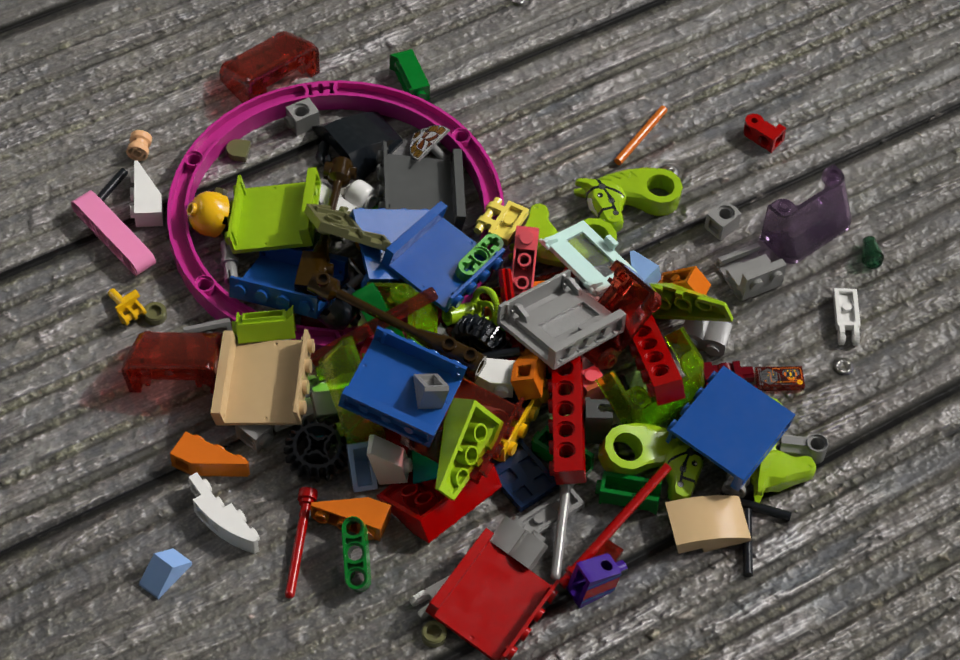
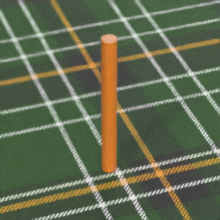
M665 106L659 107L614 159L617 165H621L666 114L668 110Z

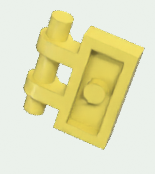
M495 197L493 201L487 204L485 213L479 216L473 230L476 234L480 235L484 230L489 229L488 234L500 236L504 245L508 246L516 234V225L521 226L529 215V209L512 201H508L503 206L501 205L502 199ZM498 215L496 220L492 219L493 216Z

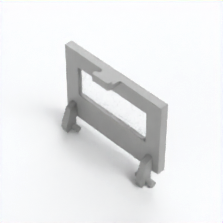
M570 276L562 283V286L564 288L568 286L571 289L570 291L529 312H526L523 305L519 303L514 304L513 309L510 310L511 314L516 313L519 315L515 319V324L548 351L550 346L611 314L608 309L582 290L575 279Z

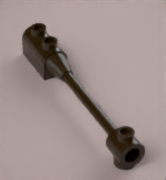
M342 156L335 157L331 162H325L323 179L328 180L329 184L332 185L328 202L331 210H336L341 188L348 186L350 180H356L357 167H353L352 161ZM321 233L320 239L313 251H302L294 283L295 292L315 296L307 291V286L312 275L317 270L326 272L333 277L334 264L330 263L328 241L330 235Z
M315 271L308 283L307 291L314 294L318 300L330 302L334 298H338L414 337L425 348L433 349L440 355L459 361L467 367L464 378L474 383L486 365L487 356L476 351V349L468 347L445 334L413 327L341 290L340 280L326 272Z

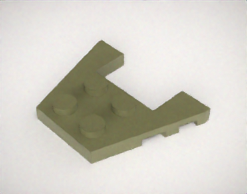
M306 205L304 213L319 233L325 235L332 234L386 251V248L391 245V242L385 235L363 231L350 216L351 211H348V207L340 206L339 210H331L330 205Z

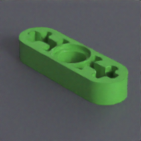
M487 234L459 261L455 270L456 276L464 282L470 279L494 256L496 251L502 249L504 245L502 238L496 234ZM492 244H493V246L490 248V250H488V249H487L488 245H492ZM474 255H482L485 261L477 260ZM470 265L472 266L471 270L465 271Z

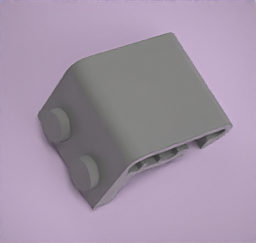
M758 243L715 259L717 269L739 301H744L777 288L783 282L787 264L782 258L771 262L766 254L759 256L757 251L760 250L761 246Z

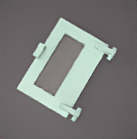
M584 220L550 237L538 240L541 245L550 250L571 270L591 294L596 296L635 277L637 271L615 251L619 243L610 234L603 240Z

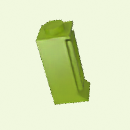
M292 305L287 311L285 309L243 313L242 315L237 312L236 321H232V331L238 337V344L296 339L294 306Z

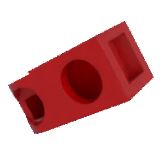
M752 113L745 118L743 133L748 139L772 153L784 141L786 127L781 124L775 127L764 121L761 115Z

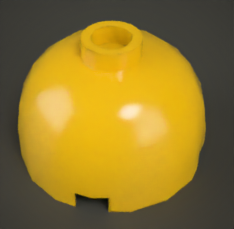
M211 191L198 194L187 207V215L192 228L197 233L214 238L219 236L226 226L222 224L224 217H229L230 204L228 197Z

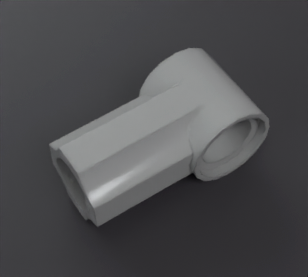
M819 433L812 434L809 437L783 435L779 440L778 450L795 457L810 456L816 464H819L825 458L829 442L824 435Z

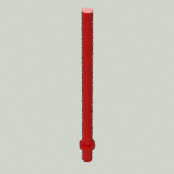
M664 463L575 563L572 566L568 565L565 569L566 573L559 579V585L563 589L567 587L576 563L593 558L672 470L667 463Z

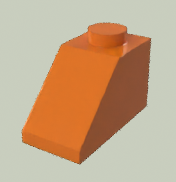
M697 266L664 272L661 275V280L658 282L673 283L707 295L711 283Z

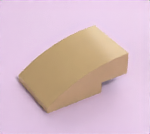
M709 495L665 502L678 554L702 549L704 553L752 541L739 496Z

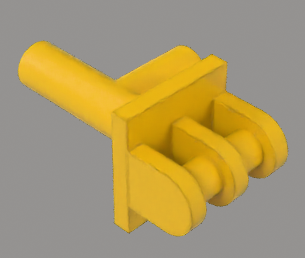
M114 288L108 291V296L117 304L115 309L122 324L127 326L130 324L129 321L137 320L141 314H147L143 305L137 300L140 295L136 289L123 297Z

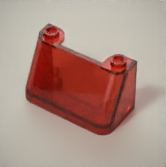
M287 31L279 32L233 59L225 61L221 65L220 81L241 103H244L254 97L267 93L268 86L297 70L302 75L307 73L310 77L320 73L319 49L312 42Z
M617 259L609 268L614 273L613 279L609 277L607 280L611 285L597 302L611 313L621 309L627 314L624 332L582 354L602 370L610 369L616 364L618 356L652 313L656 312L662 304V296L634 270Z
M145 331L138 334L123 361L121 369L129 392L141 393L143 384L150 386L153 379L195 380L197 387H202V384H205L211 388L210 392L213 394L223 333Z

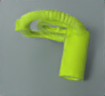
M481 286L474 291L470 302L462 303L457 308L452 307L447 313L442 310L443 322L447 326L454 325L467 314H478L480 317H483L481 315L484 310L483 307L488 306L491 309L492 317L491 319H489V316L485 318L489 321L492 320L495 325H498L497 314L498 305L500 304L498 296L493 289ZM486 293L491 297L492 302L480 300V294Z

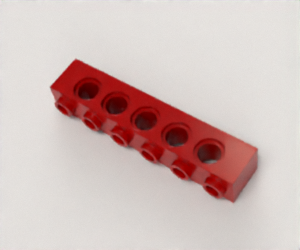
M647 302L621 309L627 314L624 332L622 333L624 334L626 344L629 345L632 358H635L636 367L641 373L642 381L646 384L649 397H654L657 406L685 399L682 377Z
M582 355L555 370L548 366V373H552V379H548V391L552 393V399H548L549 414L553 413V419L548 420L549 433L553 434V440H549L550 455H553V461H549L550 476H555L556 485L586 483Z

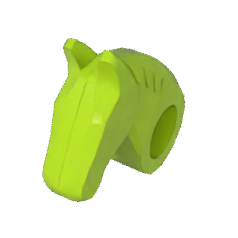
M540 203L530 207L529 215L525 219L523 226L539 228V239H544L558 233L549 220L548 207ZM587 218L584 220L603 240L610 234L617 241V232L610 223L600 218ZM583 234L568 240L594 267L609 263L610 260L597 247L589 246L583 241L587 239ZM538 242L536 261L556 267H565L550 250H547ZM514 243L509 246L510 251H514ZM514 252L508 254L510 261H513Z
M777 442L750 476V482L754 485V502L760 503L765 492H780L813 479L816 472V463L812 457L790 456L776 449Z

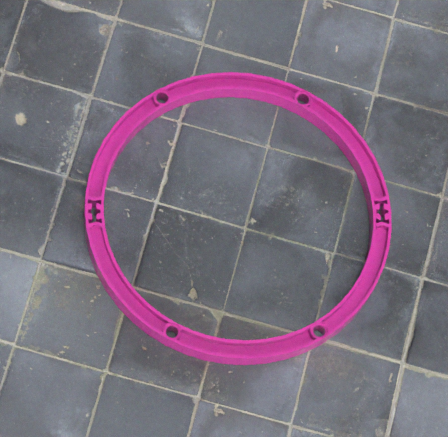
M343 80L316 81L287 86L261 94L238 105L212 123L194 141L176 170L167 203V225L171 252L177 270L185 286L196 301L216 320L230 318L232 327V321H236L237 312L240 315L258 312L236 298L229 297V293L213 279L204 267L195 251L190 236L187 207L194 199L197 188L213 162L226 150V146L231 140L240 139L267 123L286 117V107L309 97L318 110L342 109L378 112L380 115L395 118L420 130L433 125L447 127L450 131L439 142L451 153L453 148L462 149L463 166L475 185L481 202L482 213L484 214L485 208L490 201H493L495 197H499L502 199L501 205L504 206V198L498 174L482 145L467 128L441 108L420 97L384 85ZM498 215L493 216L492 219L496 220ZM489 229L482 232L480 241L488 234ZM493 244L488 245L487 249L490 250ZM494 270L491 271V274L484 283L479 282L477 284V288L487 284ZM473 293L470 296L466 294L462 303L470 302ZM431 301L410 313L397 317L417 329L427 331L437 330L440 322L443 327L446 326L442 319V309ZM296 324V339L292 340H301L304 329H308L310 337L314 339L315 351L311 353L310 358L350 359L358 357L366 337L373 339L374 333L369 325L334 330ZM403 332L406 339L412 338V336Z

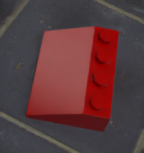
M482 458L483 462L479 467H474L470 473L469 481L455 500L448 499L435 489L436 479L413 484V470L409 472L408 483L391 484L376 496L379 501L391 505V513L414 535L430 543L463 516L475 509L481 502L492 496L494 492L502 487L495 465Z

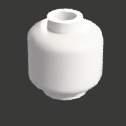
M363 180L349 183L344 190L345 200L355 204L358 208L371 209L378 202L377 190Z

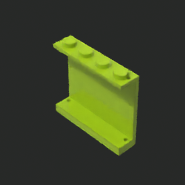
M317 167L308 168L306 182L245 188L242 176L238 175L237 183L233 186L234 199L230 202L231 215L227 219L228 231L225 232V242L230 246L232 254L313 246L316 227L310 222L304 211L307 204L319 205L322 183Z

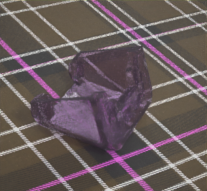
M834 164L826 168L822 173L821 179L825 184L824 189L802 204L796 206L790 200L778 199L767 207L760 240L786 263L795 264L847 231L850 227L852 217L843 172Z

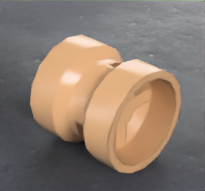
M135 130L130 135V143L127 146L126 154L133 160L144 161L149 155L152 136L146 131Z

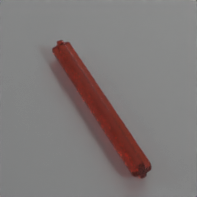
M429 287L386 311V313L401 320L436 301L438 295L433 287ZM373 318L317 349L314 353H311L310 359L314 366H318L374 335L377 326L385 329L390 325L377 318Z

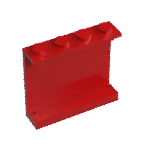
M485 528L430 601L425 612L491 660H504L505 658L511 660L518 650L514 645L519 639L524 642L532 630L528 627L532 620L536 623L546 611L542 608L544 603L547 601L551 604L559 591L555 588L560 580L557 579L553 585L547 583L490 542L494 533Z

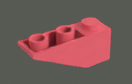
M516 225L511 272L514 295H519L533 288L539 228Z

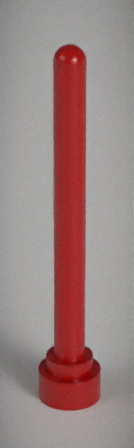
M301 487L298 492L297 500L301 508L285 589V596L288 599H292L295 596L311 509L310 505L312 502H317L318 491L312 487Z

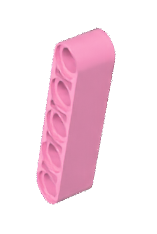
M92 190L71 202L76 215L133 275L137 276L156 264L152 252Z

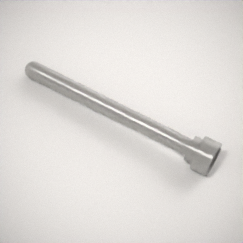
M574 484L559 485L561 493L550 575L553 581L559 580L561 576L570 492Z

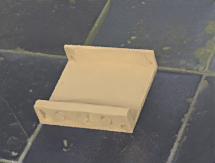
M304 329L301 340H273L238 344L233 331H223L210 412L216 426L302 425L303 415L307 413L305 395L309 394L310 391L308 374L312 373V360L310 357L311 353L315 351L314 339H311L308 329Z

